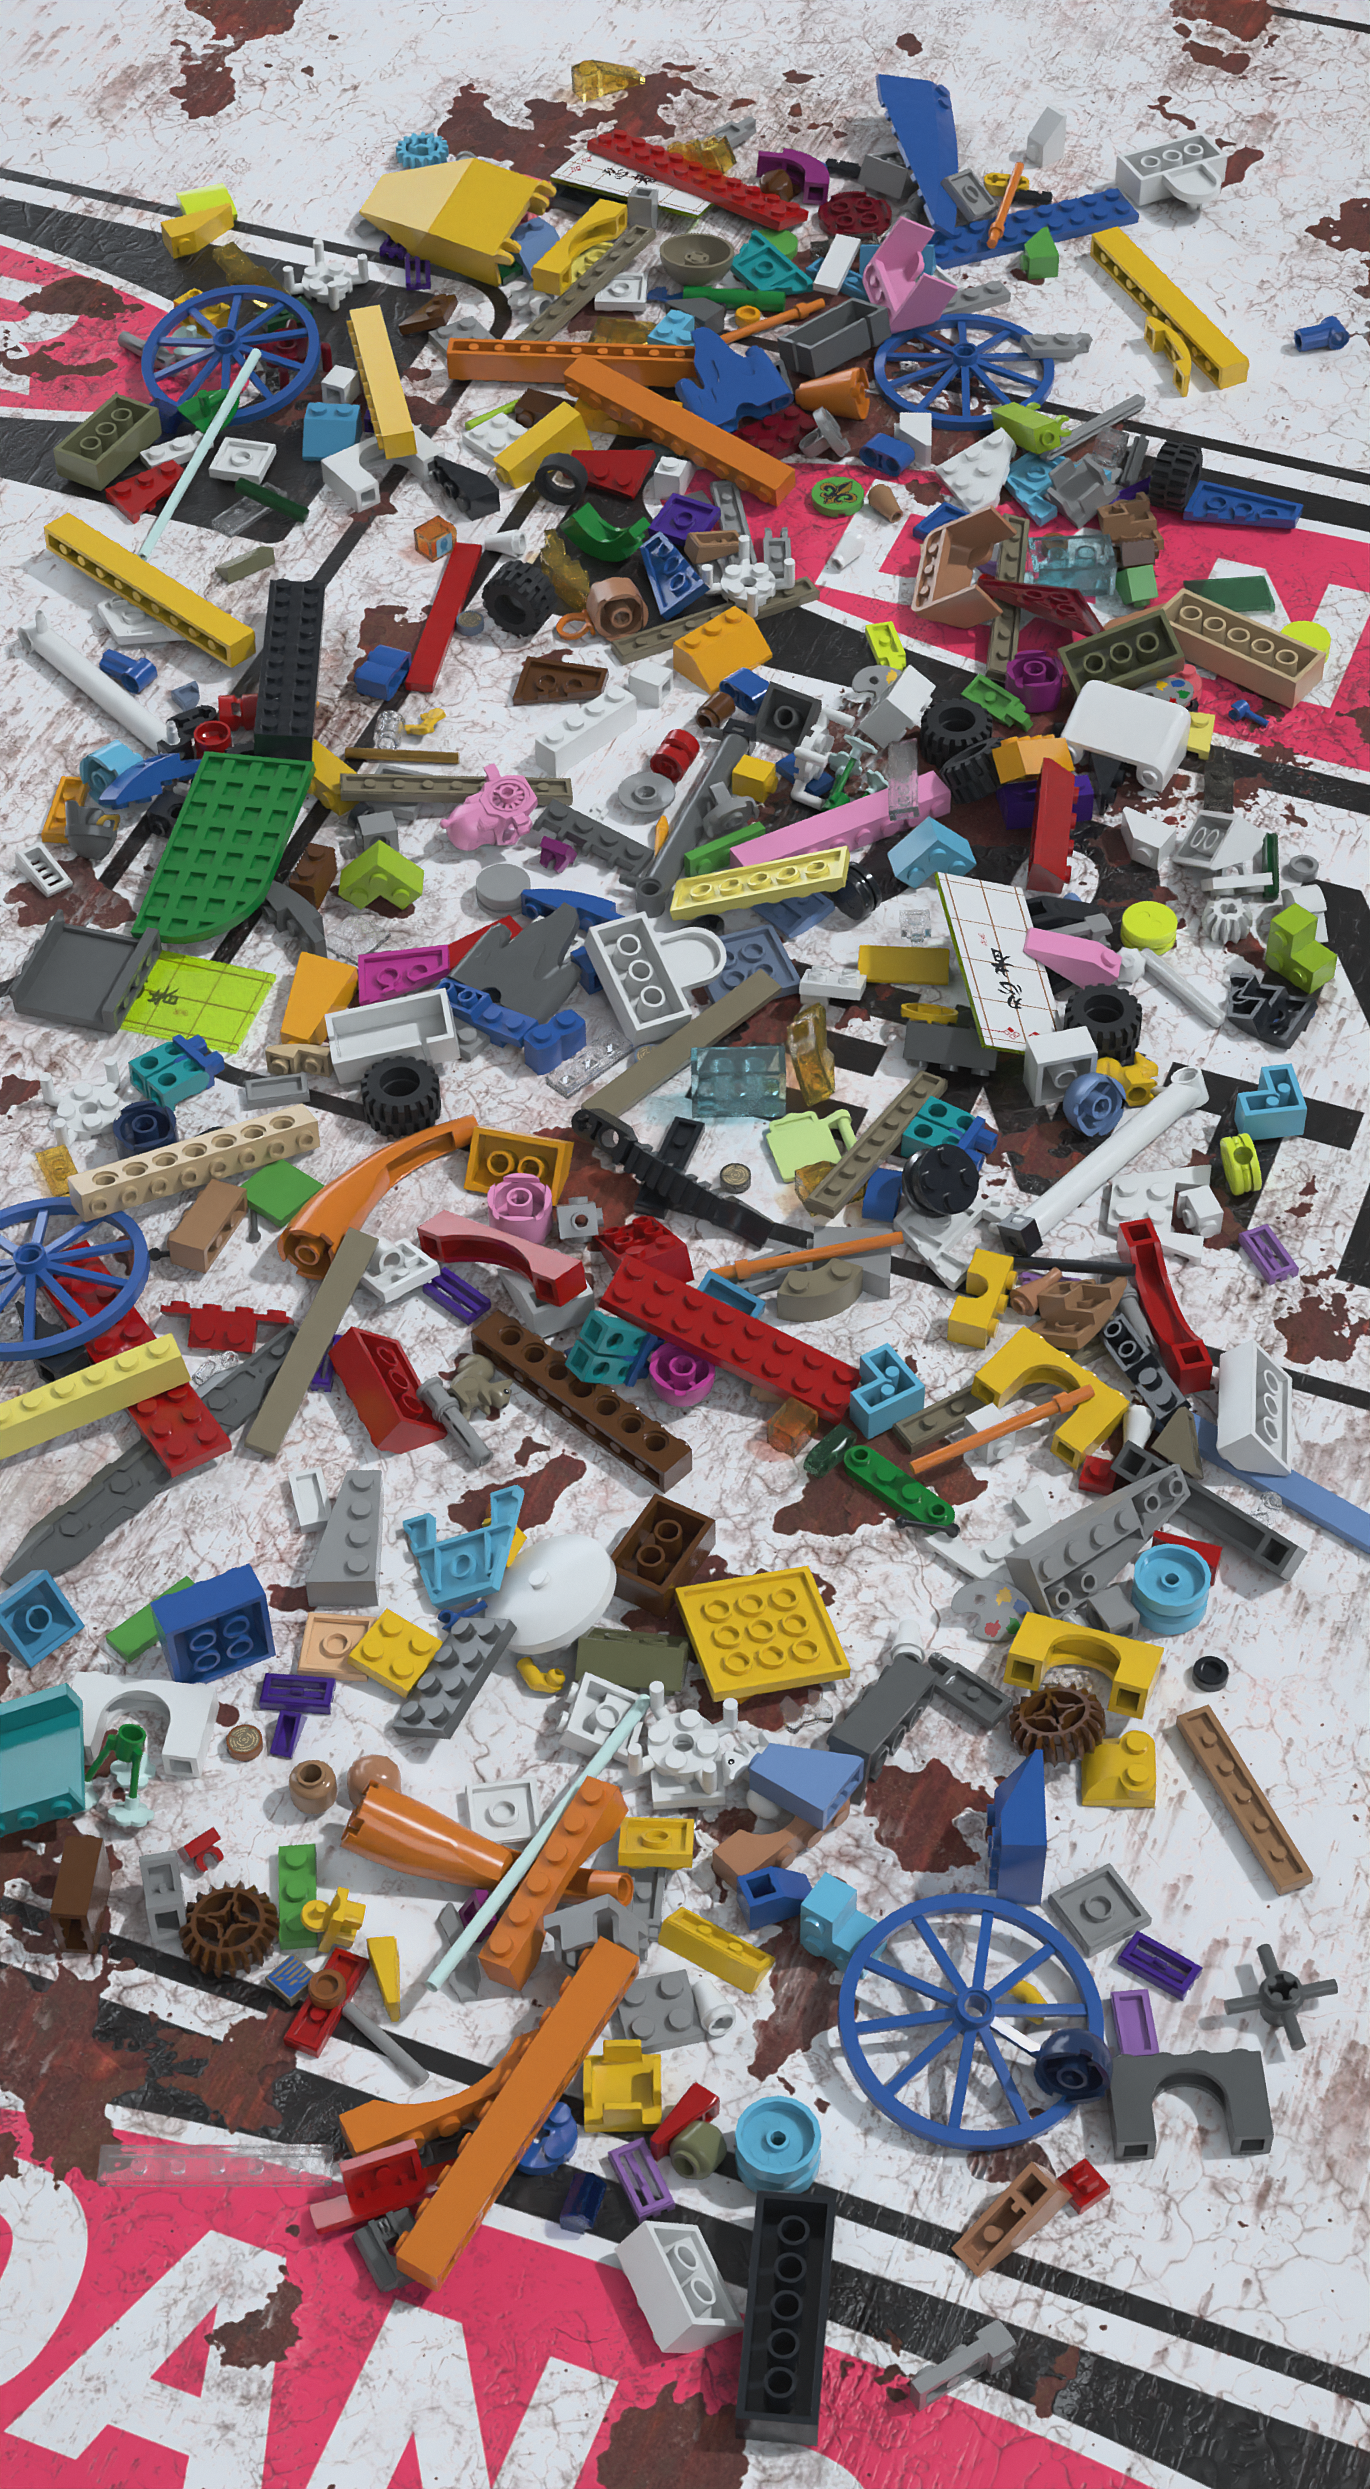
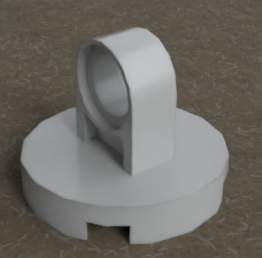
M823 407L814 411L813 416L818 428L807 434L799 443V448L805 456L813 458L829 447H832L840 457L849 453L851 447L846 438L841 440L842 435L839 431L841 428L829 411Z
M723 781L708 787L715 808L703 818L702 826L709 838H713L714 834H718L719 838L747 827L746 821L751 817L755 820L759 817L760 810L752 797L743 796L732 799Z

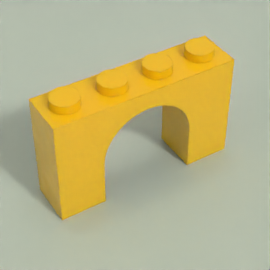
M1025 1326L974 1375L971 1388L972 1395L986 1405L994 1403L1000 1410L1018 1390L1032 1383L1053 1384L1062 1388L1067 1393L1090 1384L1094 1390L1095 1397L1076 1404L1077 1410L1054 1433L1050 1452L1076 1471L1085 1462L1087 1455L1091 1456L1123 1423V1415L1128 1411L1130 1404L1121 1392L1111 1389L1100 1381L1093 1372L1083 1369L1072 1361L1068 1354L1058 1351L1047 1343L1040 1334L1030 1331Z
M1027 1611L1008 1652L1003 1683L1038 1691L1046 1672L1050 1668L1062 1664L1088 1666L1104 1673L1113 1682L1107 1711L1142 1720L1159 1678L1165 1648Z

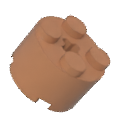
M613 577L601 582H595L590 587V593L586 602L587 612L597 632L608 641L612 642L635 634L641 627H645L648 621V608L631 579Z

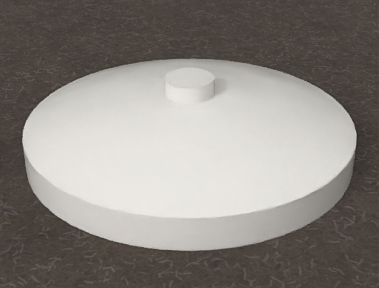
M565 1534L544 1539L519 1553L509 1568L505 1569L499 1592L487 1595L486 1603L488 1607L485 1608V1618L511 1619L518 1628L506 1647L510 1651L520 1654H540L565 1646L589 1630L608 1607L616 1586L614 1562L604 1547L588 1536Z

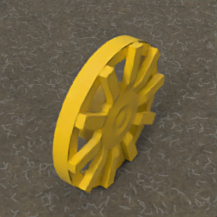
M905 1003L901 1005L902 1017H908L911 1021L927 1020L928 1024L936 1021L945 1025L948 1022L956 1023L959 1012L946 1006L928 1003Z

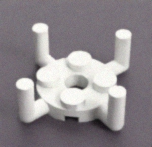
M315 239L313 240L316 266L305 268L302 283L298 284L294 282L293 267H283L285 291L288 295L304 293L309 299H311L310 296L315 297L317 302L328 303L330 309L336 311L339 309V301L345 298V293L348 291L351 293L353 285L369 281L367 255L359 254L357 256L359 274L351 275L349 271L344 269L342 263L334 262L326 265L323 240Z
M747 535L739 536V565L732 564L727 566L720 583H713V566L711 564L702 565V580L710 588L705 594H722L727 602L728 598L735 601V606L746 608L747 615L755 618L758 615V607L766 604V599L769 597L773 598L776 590L794 587L795 560L792 558L785 559L784 578L775 579L773 573L769 571L767 564H750V538Z
M830 707L822 708L817 723L810 728L815 732L811 737L805 736L800 747H796L794 750L796 757L794 767L799 768V774L794 773L796 780L791 791V798L818 810H821L825 800L804 792L806 784L813 778L818 780L827 763L830 764L828 757L833 753L830 750L834 743V736L829 735L828 724L831 720L852 728L855 722V717Z
M107 1057L104 1060L107 1082L103 1087L91 1086L89 1083H80L64 1097L55 1094L50 1073L44 1072L40 1074L39 1079L45 1103L57 1107L58 1119L54 1120L53 1125L59 1149L67 1150L76 1139L91 1140V1135L100 1133L102 1137L108 1135L113 1131L115 1118L117 1120L121 1115V1110L130 1105L128 1102L119 1104L118 1096L114 1093L120 1086L119 1071L115 1057ZM89 1110L96 1111V1113L82 1115L84 1112Z
M653 1681L649 1686L650 1709L658 1722L648 1730L647 1756L642 1758V1746L640 1744L631 1743L628 1746L629 1773L632 1776H639L655 1769L659 1774L667 1778L668 1775L679 1777L680 1781L696 1779L705 1793H714L717 1789V1765L715 1760L719 1754V1738L736 1730L738 1726V1702L734 1698H727L723 1702V1720L712 1725L698 1711L693 1709L670 1714L664 1705L663 1683ZM679 1742H688L693 1746L689 1751L685 1752L674 1748Z

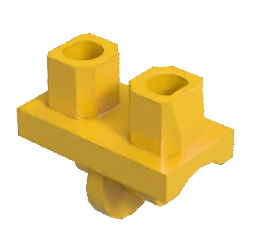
M338 1887L330 1906L324 1901L312 1900L307 1902L301 1911L300 1919L306 1929L319 1933L325 1931L318 1945V1951L329 1953L333 1943L351 1948L356 1932L360 1930L363 1924L366 1904L347 1900L349 1889Z

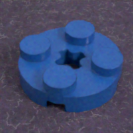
M557 2102L541 2128L545 2133H549V2137H543L541 2143L533 2141L516 2169L529 2175H547L558 2170L557 2166L563 2164L566 2160L569 2161L573 2157L578 2144L576 2121L568 2105Z

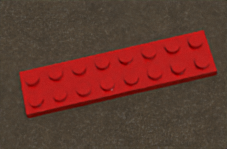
M627 1254L598 1307L837 1426L840 1424L850 1403V1392L857 1389L862 1378L858 1369Z

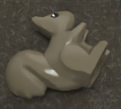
M471 1354L459 1362V1367L456 1369L459 1374L452 1380L447 1393L450 1397H454L459 1401V1411L468 1422L471 1417L470 1410L476 1407L488 1416L491 1414L489 1406L504 1409L508 1406L512 1393L510 1386L513 1380L510 1378L491 1384L489 1381L495 1373V1366L488 1357L481 1354Z

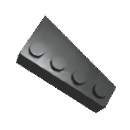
M900 1655L892 1666H885L878 1682L874 1686L869 1685L861 1702L857 1706L852 1705L849 1708L844 1722L840 1726L835 1725L831 1729L826 1744L830 1746L829 1752L856 1755L864 1759L863 1780L851 1794V1802L859 1806L866 1797L867 1782L876 1783L882 1774V1766L888 1754L891 1756L895 1755L900 1748L906 1731L910 1732L932 1701L938 1676L937 1672Z

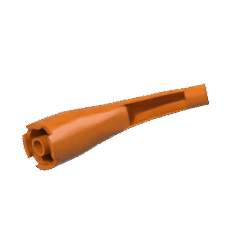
M470 1114L441 1123L396 1141L363 1159L325 1185L303 1205L279 1237L277 1250L282 1261L285 1262L288 1259L298 1268L296 1274L313 1280L324 1279L349 1227L360 1231L367 1217L390 1188L425 1163L471 1144L474 1126H479L474 1115Z
M372 1779L367 1782L361 1793L365 1795L364 1800L361 1799L356 1809L353 1808L339 1846L367 1860L398 1872L491 1892L495 1890L522 1854L519 1851L491 1841L430 1806ZM533 1864L510 1893L511 1896H515ZM579 1867L558 1903L577 1905L602 1895L610 1894L623 1906L627 1907L633 1898V1879L628 1873Z

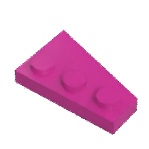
M448 945L358 955L360 1007L389 1000L445 978L450 973Z

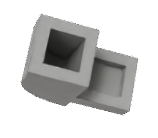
M634 186L628 195L627 214L629 225L634 226L637 224L656 229L658 217L664 209V206L658 205V190Z
M176 1850L139 1856L151 1941L154 1943L180 1938V1927L187 1924L185 1915L187 1911Z

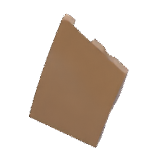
M1144 491L1136 493V499L1134 500L1120 499L1112 504L1097 508L1098 520L1108 553L1111 540L1132 537L1151 538L1157 543L1159 550H1164V539L1157 530V519L1150 511V501Z
M1117 1276L1114 1281L1106 1284H1096L1095 1279L1055 1282L1037 1294L1041 1319L1028 1329L1040 1334L1053 1347L1081 1349L1101 1330L1114 1312L1127 1286L1126 1276Z

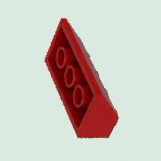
M1046 757L1043 758L1036 784L1026 890L1061 894L1064 883L1069 884L1072 866L1066 865L1067 857H1072L1074 840L1069 839L1070 830H1075L1077 813H1072V804L1077 805L1079 787L1074 786L1075 775Z
M351 1326L327 1353L334 1365L335 1373L342 1380L347 1396L354 1403L358 1411V1417L367 1428L371 1436L370 1440L377 1449L401 1455L444 1439L448 1435L444 1424L435 1421L428 1405L416 1397V1391L422 1383L398 1340Z

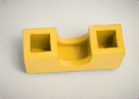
M976 1248L967 1270L966 1293L979 1297L967 1298L957 1296L948 1318V1341L985 1350L989 1338L996 1337L999 1327V1319L997 1317L999 1314L1004 1315L1009 1296L1006 1295L1007 1291L1014 1290L1018 1272L1013 1271L1014 1257Z

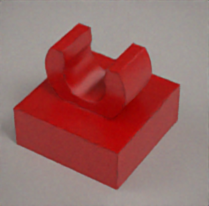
M214 1826L176 1850L184 1863L194 1857V1867L201 1874L208 1870L203 1862L205 1854H211L217 1863L224 1859L222 1851L218 1847L211 1846L221 1839Z
M1086 2158L1079 2161L1057 2178L1073 2195L1067 2202L1079 2215L1110 2194L1111 2186Z

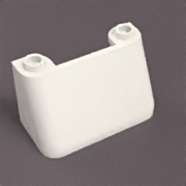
M1091 680L1081 689L1060 738H1066L1073 764L1081 761L1085 750L1137 766L1136 777L1141 785L1162 793L1186 756L1191 715L1185 707L1179 704L1102 681Z

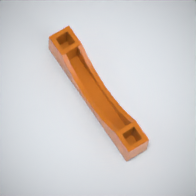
M587 1775L477 1956L489 1980L521 1992L540 1959L543 1942L547 1933L544 1930L543 1916L555 1912L560 1898L579 1867L595 1850L613 1838L629 1811L619 1786Z
M539 2027L516 2037L507 2054L489 2074L478 2083L458 2094L437 2101L418 2104H400L372 2100L338 2115L341 2133L352 2157L355 2158L413 2138L417 2148L420 2149L430 2140L439 2136L447 2137L453 2135L462 2126L476 2120L478 2121L479 2114L487 2101L494 2102L500 2093L498 2087L508 2069L514 2071L521 2059L518 2056L525 2041L529 2037L534 2039L541 2028Z

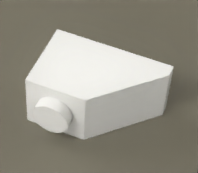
M1051 104L1048 105L1027 136L1026 157L1042 168L1064 158L1067 115Z
M900 412V423H894V438L907 443L913 448L915 461L925 467H931L932 413Z
M662 456L654 471V498L668 500L672 493L683 496L696 472V466L685 460Z
M1125 807L1122 813L1121 833L1131 859L1158 870L1175 849L1177 828Z

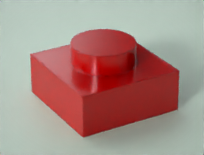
M1087 1455L1079 1479L1078 1489L1105 1496L1113 1493L1118 1473L1110 1469L1114 1461Z

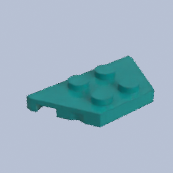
M756 229L752 231L749 242L742 245L740 253L733 259L730 271L752 291L761 289L763 291L785 292L786 295L814 291V281Z

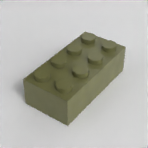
M115 393L53 449L57 474L101 491L140 455L139 452L147 449L162 435L158 408Z
M1163 608L1057 649V658L1063 665V677L1075 703L1081 689L1088 681L1098 680L1128 690H1134L1149 681L1165 678L1183 671L1185 655Z

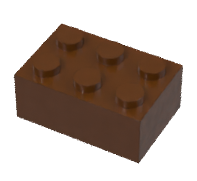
M655 1493L610 1556L616 1568V1586L613 1595L665 1619L676 1603L674 1598L675 1588L688 1586L716 1545V1520Z

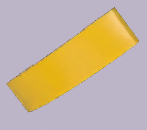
M1148 316L1145 319L1144 340L1153 353L1164 352L1174 367V386L1182 397H1187L1191 374L1189 350L1181 337L1173 329L1160 320Z

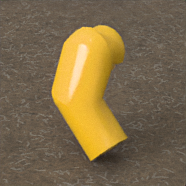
M524 1657L516 1664L517 1670L530 1689L546 1693H556L563 1688L566 1676L561 1669L556 1668L554 1670L552 1668L547 1673L540 1672L530 1657Z
M1022 1980L1007 1992L1026 2004H1048L1038 1989L1025 1980ZM1025 2017L1037 2025H1041L1044 2021V2017Z

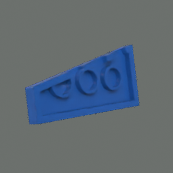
M1200 480L1184 510L1183 520L1295 529L1302 515L1303 504Z
M661 531L640 546L660 614L667 621L710 590L707 584Z

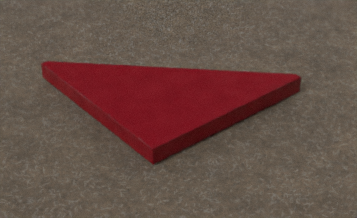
M984 578L978 579L977 585L985 593L1084 636L1090 637L1105 631L1079 589Z

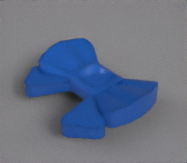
M665 286L656 287L647 293V300H659L664 303L668 300L683 299V292L669 295Z

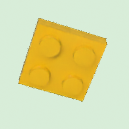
M386 1608L348 1655L347 1663L407 1699L444 1642Z
M625 1817L620 1826L618 1866H628L632 1869L665 1867L669 1870H680L682 1868H692L694 1819Z

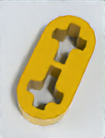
M989 173L984 176L983 186L990 195L1003 197L1011 174ZM1021 176L1016 192H1019V189L1029 190L1030 180L1025 176Z

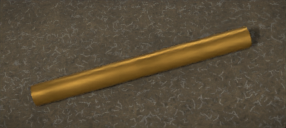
M345 748L346 759L459 764L460 761L459 752Z

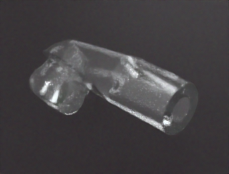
M234 1351L210 1354L193 1374V1382L200 1386L212 1375L238 1365L239 1356Z
M1266 1491L1260 1497L1261 1502L1258 1509L1247 1512V1514L1268 1526L1275 1523L1282 1509V1499L1278 1493Z

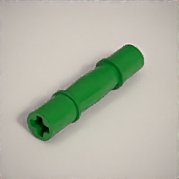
M685 285L683 299L706 298L715 303H725L728 309L753 306L759 311L782 313L785 311L786 293L763 291L761 289L750 291L734 288H713L711 285L709 287Z

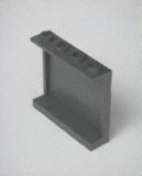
M58 909L53 919L48 921L42 938L35 943L34 952L28 961L24 962L22 972L17 981L11 984L9 995L13 1000L15 1012L117 1034L162 952L159 929L147 927L140 939L67 924L64 920L63 910Z

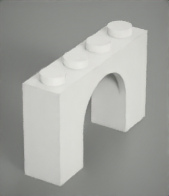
M412 423L418 454L386 460L384 450L378 449L376 437L373 436L322 459L323 482L359 513L380 503L378 481L367 472L368 469L385 463L399 464L407 467L425 483L433 479L434 456L445 458V451Z
M99 1671L76 1672L72 1689L83 1700L84 1765L91 1766L99 1755L105 1732L112 1722L126 1713L145 1710L158 1713L170 1722L161 1753L165 1774L201 1778L220 1707L215 1686H209L204 1683H179L169 1679H143L134 1675H108Z

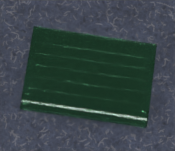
M1264 575L1183 581L1186 590L1232 611L1269 610V612H1275V602Z

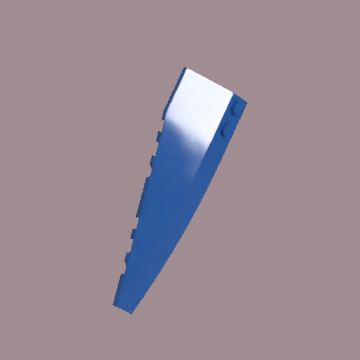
M878 74L875 77L878 101L881 107H886L887 109L884 113L886 120L893 123L891 132L899 140L896 144L907 169H912L913 171L910 176L912 182L918 183L920 187L917 193L919 198L925 203L923 208L931 227L952 239L955 233L957 205L940 184L945 177L958 173L957 138L950 92L945 86L937 85L929 80Z

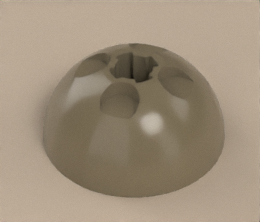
M703 233L677 235L667 239L660 246V258L666 273L681 286L709 287L710 285H715L730 270L735 252L734 247L727 240Z

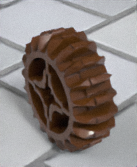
M1061 1683L1056 1688H1049L1045 1685L1044 1690H1032L1030 1697L1022 1696L1020 1704L1013 1705V1712L1009 1715L1010 1721L1008 1723L1011 1742H1013L1018 1754L1026 1758L1035 1749L1043 1750L1044 1765L1049 1762L1052 1763L1054 1768L1061 1762H1066L1070 1765V1761L1073 1759L1083 1761L1084 1754H1094L1095 1746L1102 1745V1738L1106 1735L1104 1708H1102L1101 1703L1097 1700L1096 1694H1089L1087 1688L1077 1690L1074 1684L1063 1688Z
M225 1880L223 1888L216 1890L210 1884L209 1894L205 1895L197 1891V1903L187 1902V1913L185 1914L187 1924L180 1927L179 1937L180 1941L183 1942L181 1944L183 1952L186 1956H189L190 1963L194 1967L200 1965L201 1971L205 1975L214 1969L215 1976L219 1979L224 1972H229L230 1976L235 1979L238 1970L243 1969L249 1975L252 1964L263 1967V1956L272 1957L274 1952L273 1945H277L279 1941L278 1931L281 1925L280 1919L277 1917V1908L274 1903H270L266 1892L259 1894L258 1888L255 1885L245 1890V1885L241 1880L236 1887H230V1884ZM241 1912L251 1915L258 1922H251V1919L242 1916ZM201 1936L209 1937V1941L217 1942L218 1947L207 1943Z

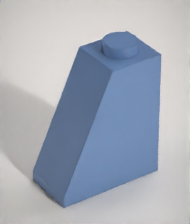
M770 1743L762 1754H755L749 1763L750 1789L823 1831L863 1780L864 1759L856 1755Z

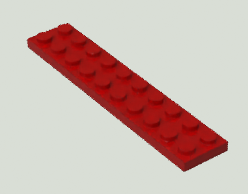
M616 129L611 133L600 134L598 137L587 141L586 150L774 230L780 231L808 220L809 211L800 208V205L795 202L781 200L780 196L776 194H766L757 186L743 184L738 178L724 176L719 170L705 168L700 162L686 160L681 154L667 152L664 147L648 144L643 138L629 136L624 130Z
M84 1240L59 1252L90 1247V1244L87 1240ZM98 1256L60 1263L111 1275ZM53 1274V1278L90 1318L107 1307L121 1292L119 1289ZM45 1285L40 1287V1290L68 1330L80 1325ZM133 1305L111 1328L84 1343V1345L86 1346L88 1359L94 1365L155 1340L157 1337ZM189 1382L124 1408L171 1478L233 1450L231 1440Z

